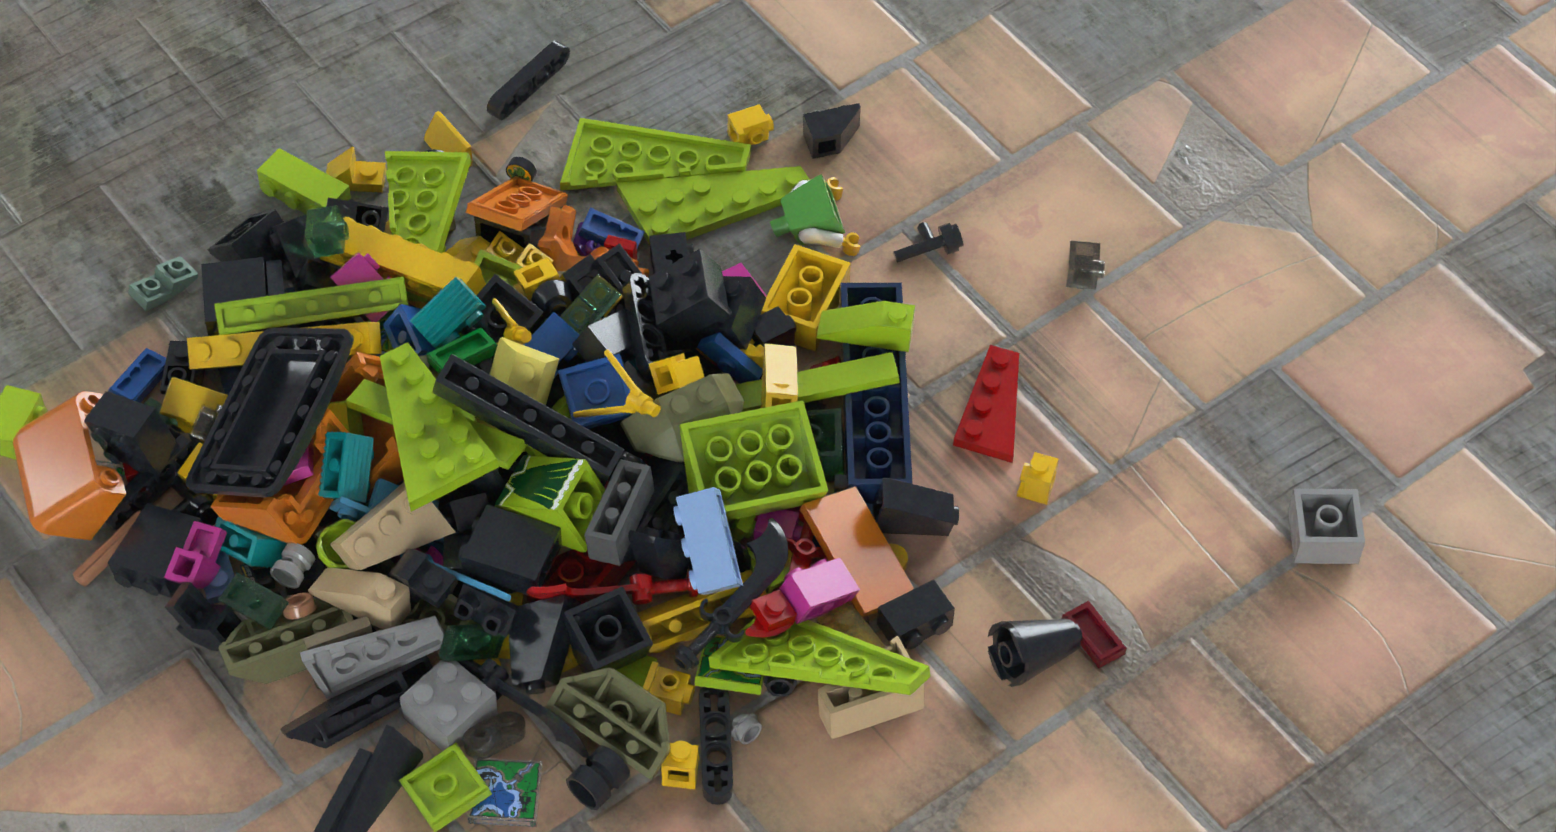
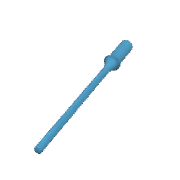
M426 554L431 563L457 577V580L506 601L511 600V595L439 565L433 561L431 555Z

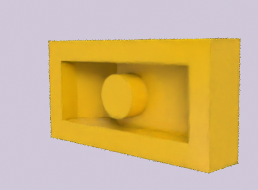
M350 147L328 163L326 173L349 185L350 191L383 193L387 169L385 162L356 161L355 149Z

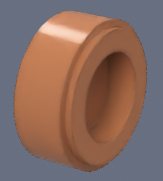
M298 593L286 598L282 602L281 608L286 619H299L314 612L316 604L313 595Z

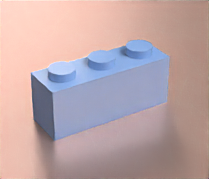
M712 487L676 497L678 506H674V515L677 524L683 526L685 538L681 539V544L685 557H690L693 570H689V578L692 588L694 590L698 589V593L701 595H709L743 586L721 491Z

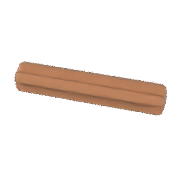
M140 511L134 513L73 572L75 580L80 585L87 586L108 566V561L141 513Z

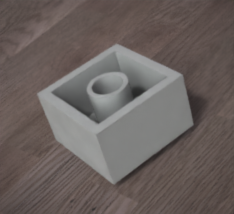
M1294 489L1288 508L1294 563L1359 564L1365 545L1358 489Z
M449 655L444 657L400 697L403 718L442 751L454 743H457L461 748L498 714L496 694Z

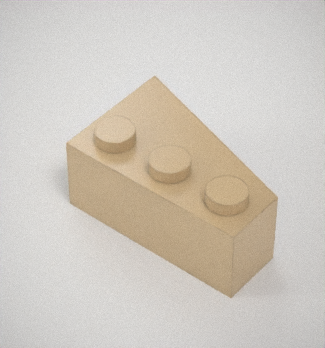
M404 482L330 545L350 570H362L405 553L407 549H415L453 534L455 530L432 502L411 512Z
M898 636L890 641V646L885 648L911 659ZM924 683L911 695L826 684L818 689L819 716L831 739H835L924 709Z

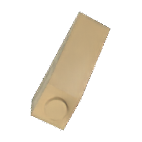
M327 567L308 589L309 594L358 618L367 616L370 624L383 630L399 626L411 612L409 587L381 573Z

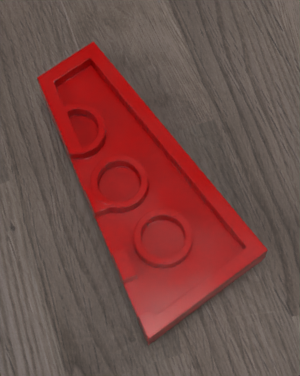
M993 345L989 346L954 436L953 446L1013 463L1020 353Z

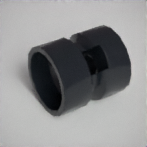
M602 745L585 760L586 765H580L566 779V784L571 793L579 802L591 810H598L611 797V790L614 788L618 789L631 776L630 770L623 759L613 750Z

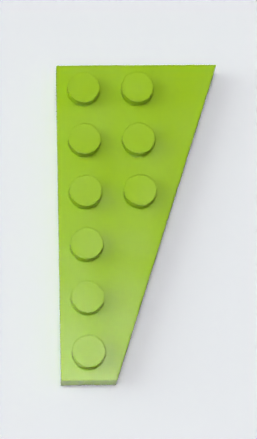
M580 118L560 181V191L616 186V182L746 171L751 154V144Z
M385 151V159L387 161L386 177L389 185V222L392 235H399L404 240L415 244H424L429 249L442 253L472 161L469 153ZM406 291L407 301L427 302L426 298Z
M801 166L616 182V188L637 226L645 232L643 236L650 246L649 236L685 232L686 240L782 206V197L790 193L799 181L810 179Z
M408 342L380 355L411 512L499 468L497 458L459 408L432 393L436 378Z
M755 618L741 630L749 628L754 623ZM810 620L798 624L794 622L785 632L771 637L747 636L744 632L741 641L736 643L727 641L708 657L710 668L905 695L914 693L930 678V667L928 665Z

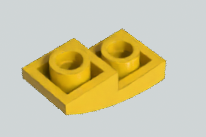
M501 231L497 233L485 250L521 267L548 257L530 243L525 248L521 247Z

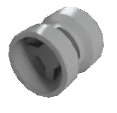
M287 543L281 553L282 559L275 562L270 572L278 583L295 589L303 581L304 571L309 570L313 565L315 556L310 550L298 543Z

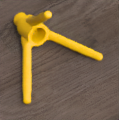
M493 299L492 304L507 323V327L504 330V338L522 345L528 343L532 338L531 332L523 326H518L497 299Z
M607 349L604 351L605 356L630 389V393L626 398V404L624 406L588 409L573 413L575 418L636 412L641 415L648 414L656 417L660 413L661 407L653 403V399L644 394L635 385L618 360Z

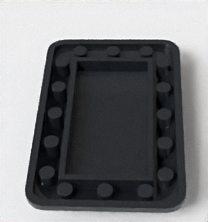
M269 328L260 334L187 475L186 486L195 493L265 498L279 492L304 455L332 399L353 345L354 339L352 334L346 329Z

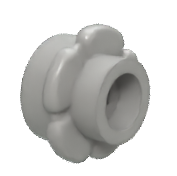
M754 713L750 715L740 714L734 719L731 724V736L735 741L739 740L742 744L746 745L758 737L762 730V725L757 721V715Z

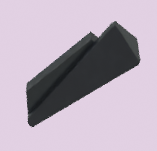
M652 456L648 466H651L654 493L636 530L638 532H643L644 527L668 531L675 521L674 506H678L676 497L689 494L685 462H675ZM631 544L621 564L636 560Z
M425 655L328 699L280 730L287 738L297 739L326 749L400 708V697L428 673L433 666L428 656Z
M387 725L373 754L370 751L359 748L313 832H367L402 787L399 780L412 772L424 757L422 751L394 727Z

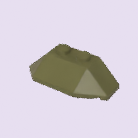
M729 373L711 374L655 399L653 403L661 407L658 416L652 417L648 414L641 415L636 412L623 420L620 425L635 452L648 453L659 458L682 463L684 462L680 424L740 413L743 409L744 399Z
M314 599L316 604L314 612L299 619H286L282 608L279 607L243 620L232 631L226 642H222L218 648L229 675L268 684L307 670L300 655V652L306 651L304 638L343 625L353 620V617L350 613L321 599Z
M605 668L562 678L546 705L547 709L554 712L599 745L613 750L625 763L650 780H654L670 752L666 704L614 668Z

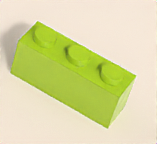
M280 148L257 169L260 190L264 194L281 200L291 209H297L304 214L308 213L315 222L324 224L328 197L347 201L351 198L349 185Z

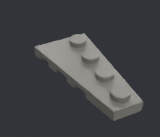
M436 616L306 650L300 652L302 662L328 700L450 644Z

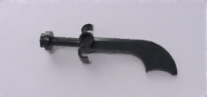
M773 518L768 519V526L759 538L747 543V546L754 554L756 565L754 572L743 583V586H740L722 606L717 607L714 613L705 612L704 608L708 604L707 599L701 602L700 617L705 621L712 622L688 647L679 645L675 649L673 660L681 669L685 671L689 668L694 669L699 664L696 656L717 634H724L725 638L733 643L742 640L745 630H741L736 635L732 634L729 631L731 625L751 605L752 600L758 598L780 575L787 562L788 542L786 535Z
M449 642L450 645L441 648L439 653L440 660L447 655L451 656L496 694V701L502 695L506 696L539 717L553 732L556 741L570 746L583 758L589 757L578 735L563 719L505 683L509 678V674L494 660L488 658L480 665L465 656L464 647L457 642Z

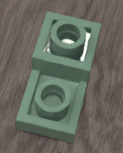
M179 256L156 265L154 275L129 284L128 294L145 311H148L186 289L198 278V273Z

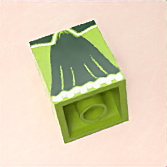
M523 455L497 499L495 507L561 527L562 545L579 552H586L585 532L606 489L586 459Z

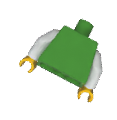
M821 174L811 180L799 181L792 191L781 199L785 215L770 221L776 237L791 232L800 245L813 244L835 248L843 246V252L848 256H856L860 250V245H858L860 238L857 233L851 232L846 237H843L845 230L835 201L841 199L843 188L838 187L839 181L835 177L829 178L826 182Z

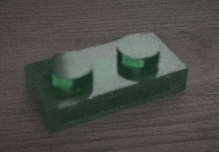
M238 572L218 599L232 610L269 630L289 604L282 596Z
M480 624L447 626L438 655L444 661L495 659L499 656L505 637L500 634L493 636L485 632Z

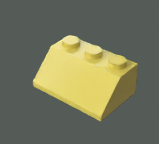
M502 337L499 339L489 375L546 406L559 358ZM476 418V422L497 429L485 421Z

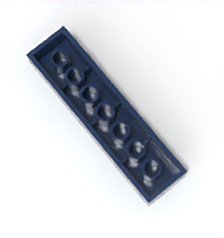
M902 282L841 283L840 308L879 301L903 303ZM841 343L842 362L893 352L900 383L843 395L846 475H848L847 489L857 487L865 503L872 504L883 478H891L913 484L906 352Z

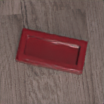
M1090 601L1062 615L1061 619H1070L1080 627L1082 631L1080 645L1098 668L1126 654V646Z

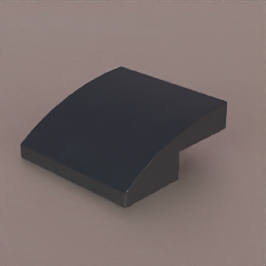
M619 243L598 257L592 264L569 278L566 283L577 299L582 300L598 316L604 319L605 317L583 299L581 295L599 275L623 295L622 286L632 274L641 273V271ZM624 298L608 316L625 309Z

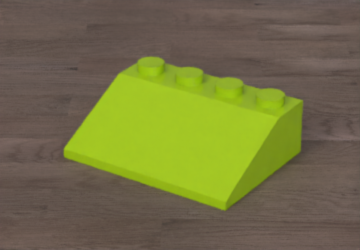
M803 400L683 423L679 426L689 493L712 487L719 489L728 521L802 506L804 503L824 497L828 492Z

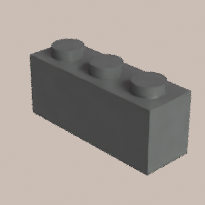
M622 459L619 460L585 532L589 559L621 565L630 545L629 531L637 530L654 493L651 466Z

